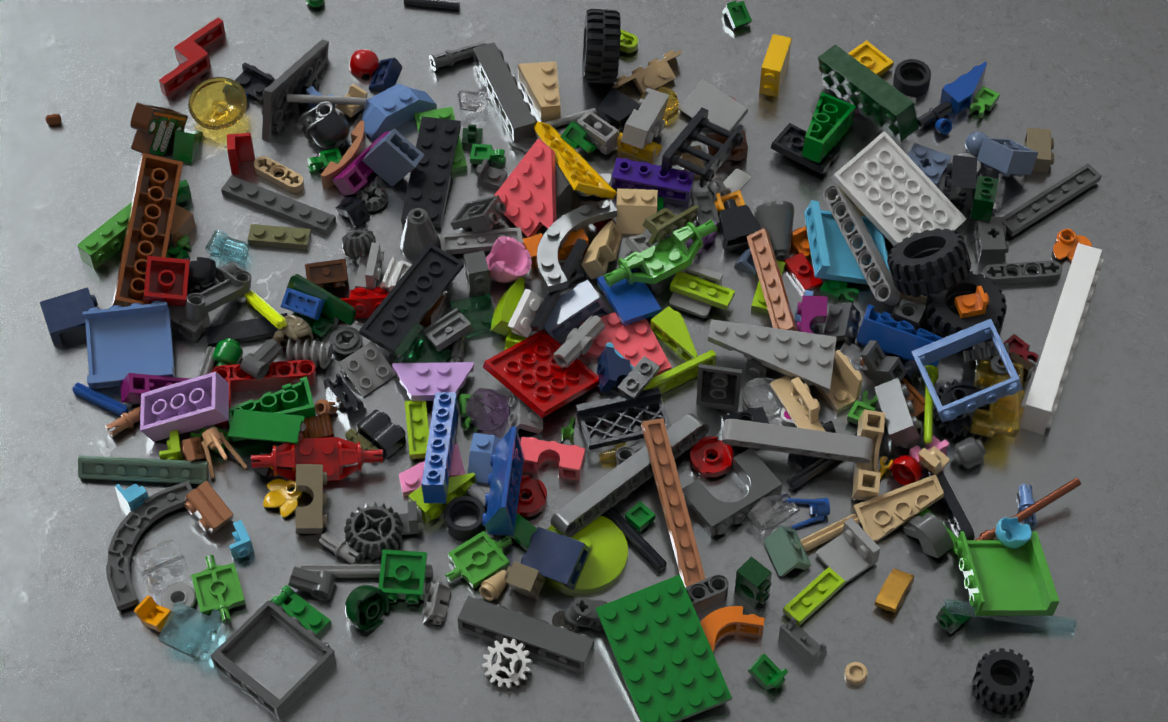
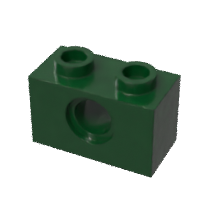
M978 176L971 219L991 221L999 179Z
M751 556L736 571L734 593L755 609L760 603L764 604L770 597L772 572Z

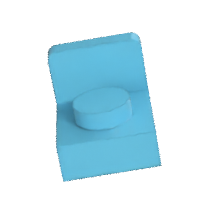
M242 520L233 523L235 532H232L236 543L229 545L233 559L245 557L254 551Z

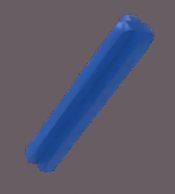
M77 382L72 388L75 395L120 417L124 412H129L127 405L80 382Z

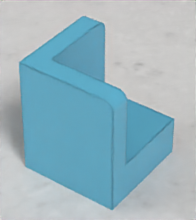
M119 484L115 485L119 499L129 511H135L149 497L143 486L139 487L137 484H133L123 490Z

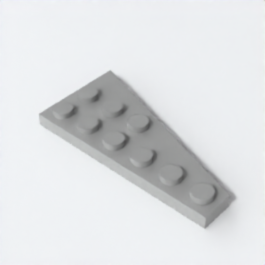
M711 319L708 342L729 351L735 350L744 354L745 358L750 360L752 358L762 362L761 365L791 378L794 376L799 377L807 385L818 386L823 389L822 391L830 393L836 337Z

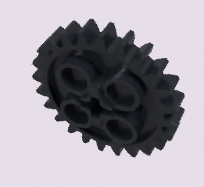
M964 378L961 379L960 383L954 379L952 383L946 382L944 387L941 386L937 395L942 406H945L981 391V383L975 386L973 385V380H970L967 384ZM997 400L992 404L978 407L973 412H966L953 420L942 422L933 403V413L937 414L935 421H941L939 427H946V434L952 432L953 439L958 435L961 441L969 437H973L976 440L979 439L980 441L982 438L987 439L989 435H993L1002 417L999 414L1001 408L996 407L999 403Z

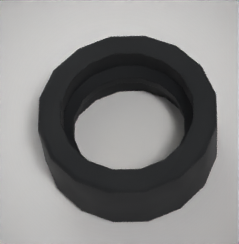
M903 60L895 68L894 86L905 95H921L929 88L931 70L928 65L920 60ZM909 72L916 73L923 80L920 82H909L904 80L901 75Z
M459 496L451 500L444 511L445 527L449 534L455 538L465 540L481 533L485 528L482 525L483 513H485L483 504L470 496ZM469 509L478 514V520L470 526H459L452 521V516L457 511Z

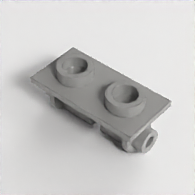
M438 576L434 582H430L426 594L429 595V598L422 610V614L425 615L423 624H426L430 619L433 620L434 624L441 625L445 620L447 606L440 604V602L448 603L451 587L449 582L443 581L440 583L441 576Z

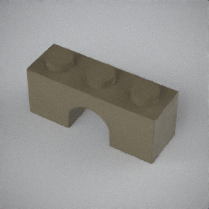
M296 464V492H307L311 495L313 501L308 506L296 507L295 534H322V528L327 527V514H323V506H327V493H323V485H327V472H323V465Z

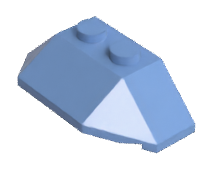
M398 83L366 100L362 117L365 134L372 141L380 137L384 132L391 131L414 119V113L429 111L436 107L437 104L425 91Z

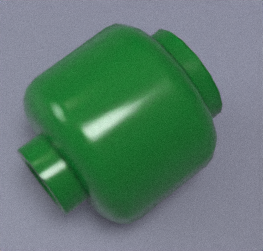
M230 338L219 341L212 355L213 360L217 363L216 367L239 364L243 355V349L240 347L241 344Z

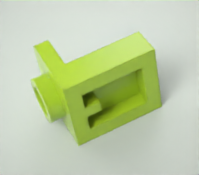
M178 430L169 431L170 440H167L168 450L159 452L160 459L184 460Z

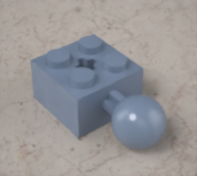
M973 132L965 140L967 152L976 156L978 161L984 163V167L997 169L999 174L1008 177L1010 174L1018 177L1031 175L1039 153L1011 139L989 138L983 132Z
M914 143L908 154L909 158L940 189L947 175V166L951 162V156Z

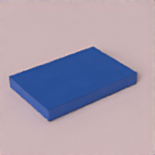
M631 269L632 273H639L637 269ZM603 276L597 277L598 285L623 326L658 315L661 312V307L646 283L634 282L631 285L623 279L608 287Z

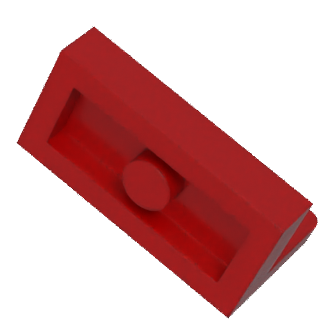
M251 133L227 134V153L232 175L240 174V162L255 161Z

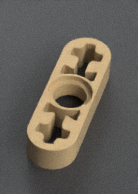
M260 156L255 159L254 169L257 175L291 193H299L303 190V177L297 172L266 156ZM277 172L284 173L282 177L274 176V174Z

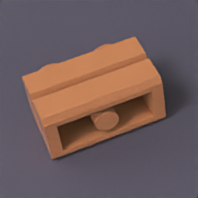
M208 481L199 485L185 497L186 503L184 506L191 515L195 513L199 518V526L205 532L208 530L211 535L233 519L234 514Z

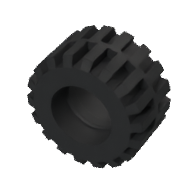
M999 648V652H996L995 649L990 650L989 654L985 653L982 659L978 661L972 687L975 689V696L980 697L979 702L982 705L986 703L988 704V709L996 708V712H1002V709H1005L1006 712H1011L1012 708L1017 710L1021 704L1024 705L1034 681V676L1032 675L1034 671L1032 667H1029L1030 662L1027 659H1022V654L1018 653L1016 655L1014 650L1009 649V652H1007L1005 648ZM996 674L1006 675L1013 680L1014 685L1001 686L991 676Z

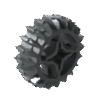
M376 502L372 507H369L366 503L364 509L358 507L357 513L351 512L350 518H347L346 526L344 527L345 541L354 551L361 553L363 558L367 555H370L372 560L375 555H379L382 558V550H397L398 543L402 542L404 529L402 528L403 521L400 519L398 512L394 513L392 507L386 509L384 503L380 507L377 506ZM364 524L365 526L360 529L361 532L357 533L358 529ZM391 528L390 533L384 538L383 535Z

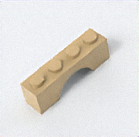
M864 409L858 419L857 436L871 438L874 442L871 462L865 464L855 462L852 499L866 501L877 497L879 494L881 473L878 470V456L884 434L885 413Z

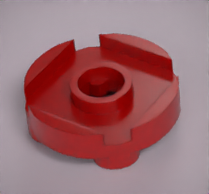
M704 437L691 449L690 463L700 477H718L731 470L733 462L732 447L718 440V437ZM712 453L713 456L717 457L714 460L708 459V454Z
M523 475L517 514L522 517H531L546 508L547 489L539 479L535 480L531 479V476ZM523 493L531 495L529 499H521Z

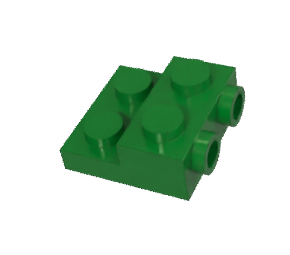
M382 550L378 588L388 595L389 603H394L397 599H405L406 603L418 604L419 600H424L427 552Z

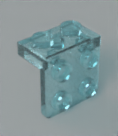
M177 602L158 640L175 650L199 660L203 652L208 653L213 643L209 639L212 633L217 634L222 624L219 621L222 613L213 609L210 616H207Z

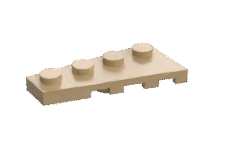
M935 474L854 505V509L863 530L876 543L943 498L944 492Z

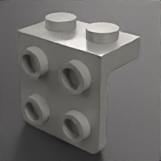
M692 263L681 270V272L722 286L723 274L716 270H710L696 263ZM676 292L673 293L669 300L671 307L702 318H706L713 307Z

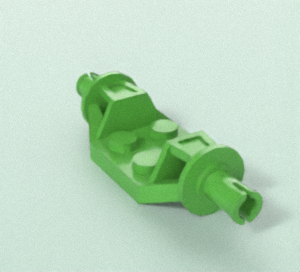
M712 219L698 227H695L692 222H688L685 227L673 231L671 237L640 253L635 251L624 259L619 258L617 260L619 268L603 275L608 287L623 279L631 285L634 282L656 284L690 266L699 249L703 247L702 238L716 232L717 227ZM691 238L693 243L687 249L684 242ZM640 268L643 272L632 273L631 269Z

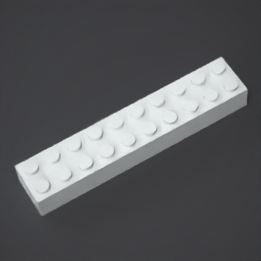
M1080 243L1077 244L1024 407L1019 428L1044 435L1046 427L1051 428L1093 296L1094 286H1096L1104 260L1100 258L1101 249Z

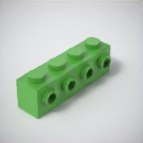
M132 202L77 244L81 260L93 270H96L123 248Z

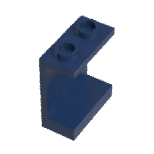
M88 287L40 302L53 345L62 343L59 333L86 325L83 312L98 306L95 294L90 295Z
M538 526L536 532L530 538V546L527 552L523 554L521 564L537 569L544 577L558 581L566 588L574 590L591 549L583 542Z

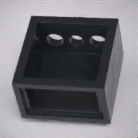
M953 155L952 163H948L947 175L949 176H945L944 187L946 191L944 195L961 213L971 214L976 191L977 158Z

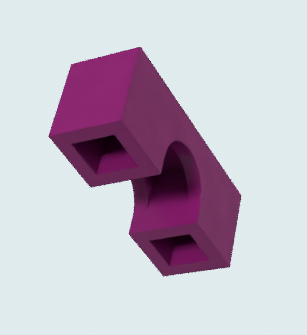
M802 296V301L797 303V315H801L800 322L796 323V331L813 333L810 329L813 324L826 322L828 297Z

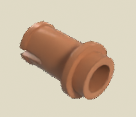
M321 399L315 404V412L320 416L326 413L334 415L338 407L333 406L336 405L335 402Z

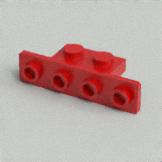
M378 286L374 289L358 287L350 290L349 298L339 299L355 308V318H369L390 291H388L389 288L384 286L383 288Z

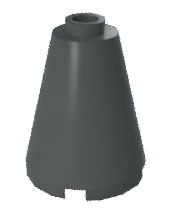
M776 201L763 203L756 208V212L754 211V216L761 229L765 228L769 233L776 260L785 259L791 250L795 210L793 204L787 201H782L783 204H776Z
M421 208L412 209L408 213L400 241L403 255L409 260L415 261L429 243L438 248L441 247L440 238L428 213Z

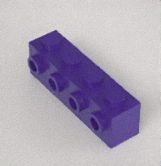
M616 158L611 177V187L613 189L658 190L657 197L689 203L695 173L685 169L674 168L667 172L662 170L661 166L648 162Z

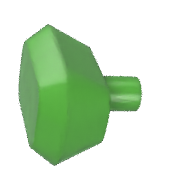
M184 235L177 241L176 248L179 246L181 249L186 247L189 250L191 248L188 245L190 242L188 235Z

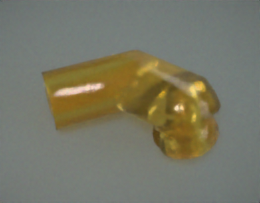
M626 442L616 444L615 448L598 453L601 463L616 459L617 449L627 446Z

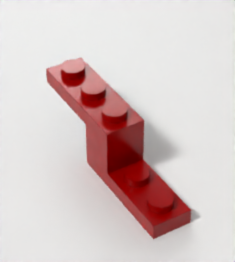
M217 17L174 47L176 59L181 64L159 80L163 95L169 96L211 66L209 54L204 48L225 35L223 20Z

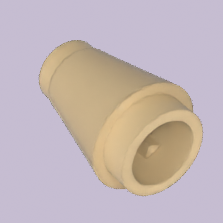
M501 570L481 583L479 592L484 599L488 601L498 599L507 585L505 570Z

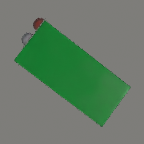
M234 409L228 437L299 444L304 439L302 431L306 429L304 424L305 416Z

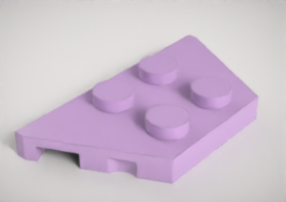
M474 362L393 363L392 367L394 374L396 373L399 377L402 387L407 390V395L411 401H434L435 392H456L458 395L459 389L466 383L467 376L470 372L474 371Z

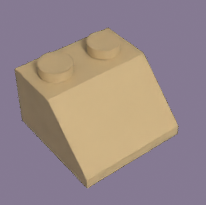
M617 188L616 226L622 236L643 234L645 219L657 213L658 190Z

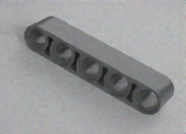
M717 574L685 587L696 613L725 601L728 596L729 582L725 576ZM720 587L722 588V590H716L714 588ZM694 596H701L703 598L697 599Z

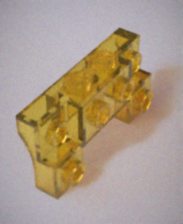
M980 359L976 366L975 384L991 387L1010 379L1008 373L1005 375L995 374L991 369V362ZM1013 362L1012 364L1022 385L1024 365ZM1020 390L1014 395H1007L990 404L989 411L977 408L972 416L971 433L991 438L994 433L1016 438L1020 431V419L1024 412V407L1021 406V403L1024 399L1025 391Z

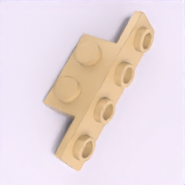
M671 50L664 54V58L660 61L656 58L647 63L648 67L644 69L642 66L632 71L633 75L627 77L625 74L619 77L613 88L618 89L634 81L641 95L644 96L647 88L655 90L671 82L676 77L668 62L677 58L682 52L679 50L674 53Z
M784 376L770 383L771 388L797 428L825 431L818 420L819 402L817 399L812 398L806 383L803 384L799 377L791 379L789 376Z

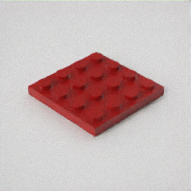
M544 330L484 361L483 368L541 418L599 385V376L577 358L568 368H562L557 365L553 355L562 345Z

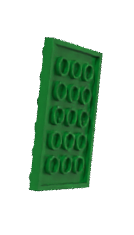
M680 574L596 608L641 722H679L732 700V696Z

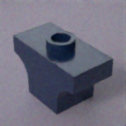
M608 346L605 347L597 358L600 392L608 393L612 387H618L631 372L630 360L621 358L616 354L614 348Z

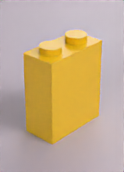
M776 34L772 35L761 67L759 93L778 97L789 66L792 38Z

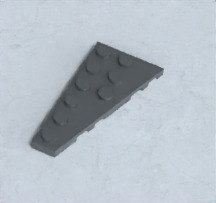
M323 39L319 41L298 61L294 62L288 70H285L279 78H276L271 85L264 89L262 95L264 98V106L262 108V140L269 142L272 138V130H277L281 125L280 121L283 115H288L291 111V104L287 102V94H292L297 85L310 73L315 72L317 74L327 60L329 41Z

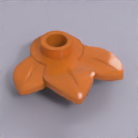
M1063 229L1057 234V242L1053 246V253L1058 260L1067 257L1072 262L1078 243L1092 247V243L1085 236L1076 235L1071 229Z

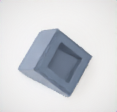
M749 248L741 254L734 266L755 276L757 271Z

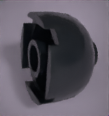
M339 112L338 116L333 113L324 117L315 124L317 127L315 131L310 130V136L321 148L340 149L346 144L345 141L349 137L350 125L343 113Z
M197 257V261H190L187 287L190 292L201 293L202 290L207 289L214 283L217 273L216 262L204 257Z

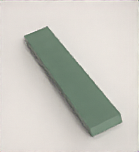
M80 455L78 457V478L183 483L189 481L190 484H202L205 481L209 483V462Z

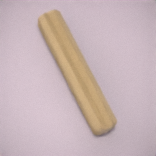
M851 514L801 539L804 550L809 551L841 535L844 522L850 518L859 525V518L856 514Z

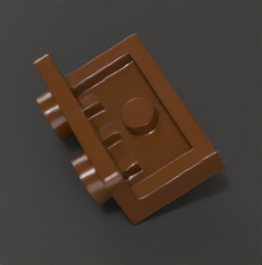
M346 259L305 264L307 280L324 290V287L333 286V289L344 288L345 284H349Z

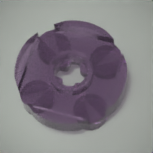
M479 388L466 402L467 416H470L473 420V425L481 430H494L500 427L508 417L507 398L492 389ZM483 406H488L491 411L486 413V409Z

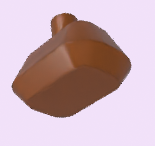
M53 113L45 118L48 125H57L62 122L59 114Z

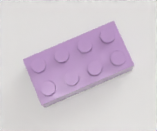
M217 372L141 394L140 431L153 442L169 438V431L178 430L179 434H183L229 420V383Z

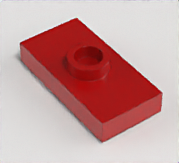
M802 252L784 260L786 268L804 294L805 290L812 291L822 286V280L815 278L813 267Z

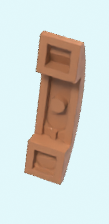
M360 120L352 131V145L339 163L331 161L321 174L323 188L327 189L335 185L332 179L364 151L366 142L364 121Z

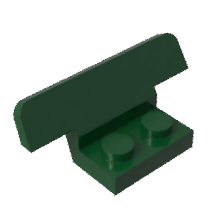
M299 274L290 277L287 288L325 300L318 320L296 312L292 314L304 319L309 324L313 337L323 342L338 326L339 319L350 326L355 322L356 310L353 306Z

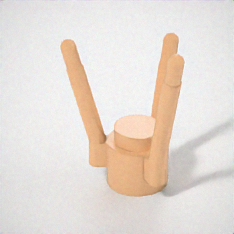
M217 427L210 428L202 433L204 440L201 442V445L204 448L206 461L209 462V472L212 479L215 478L209 447L211 450L217 448L223 459L227 460V455L221 446L224 444L242 467L247 469L246 463L225 439L223 433H219Z

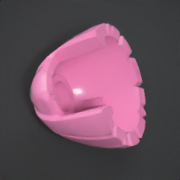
M506 236L499 237L495 241L490 254L486 257L489 277L500 283H510L522 278L531 268L532 260H530L529 251L525 250V246L509 236L507 238Z

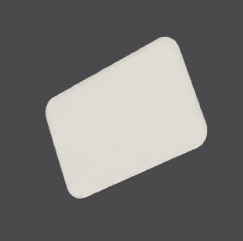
M735 169L723 183L732 193L740 190L750 180L751 176L740 169Z

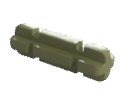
M350 428L345 433L348 441L356 444L360 442L363 450H379L376 446L372 447L373 444L361 434L358 435L359 432L354 428Z

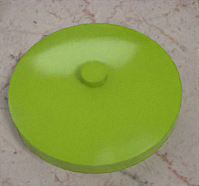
M599 516L577 534L569 537L585 543L591 549L574 590L566 588L558 581L550 580L566 591L579 594L595 593L608 588L621 577L627 565L628 544L623 532L610 519ZM552 525L547 529L552 532L563 535Z

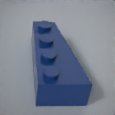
M868 304L856 341L860 342L863 346H866L870 340L877 341L883 353H892L908 361L914 360L911 351L943 338L922 328H919L917 331L911 323L905 320L897 322L891 318V314L885 311L883 314L875 312V307ZM939 360L928 365H933L937 367Z

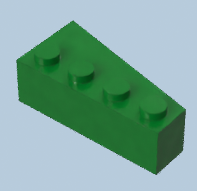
M821 92L805 136L802 156L820 163L853 125L856 105Z
M307 376L301 378L299 383L294 385L289 383L282 386V390L275 393L267 392L262 394L263 396L258 400L254 401L251 399L229 408L228 421L230 426L234 409L305 416V418L316 416ZM232 437L233 442L245 440L243 438Z

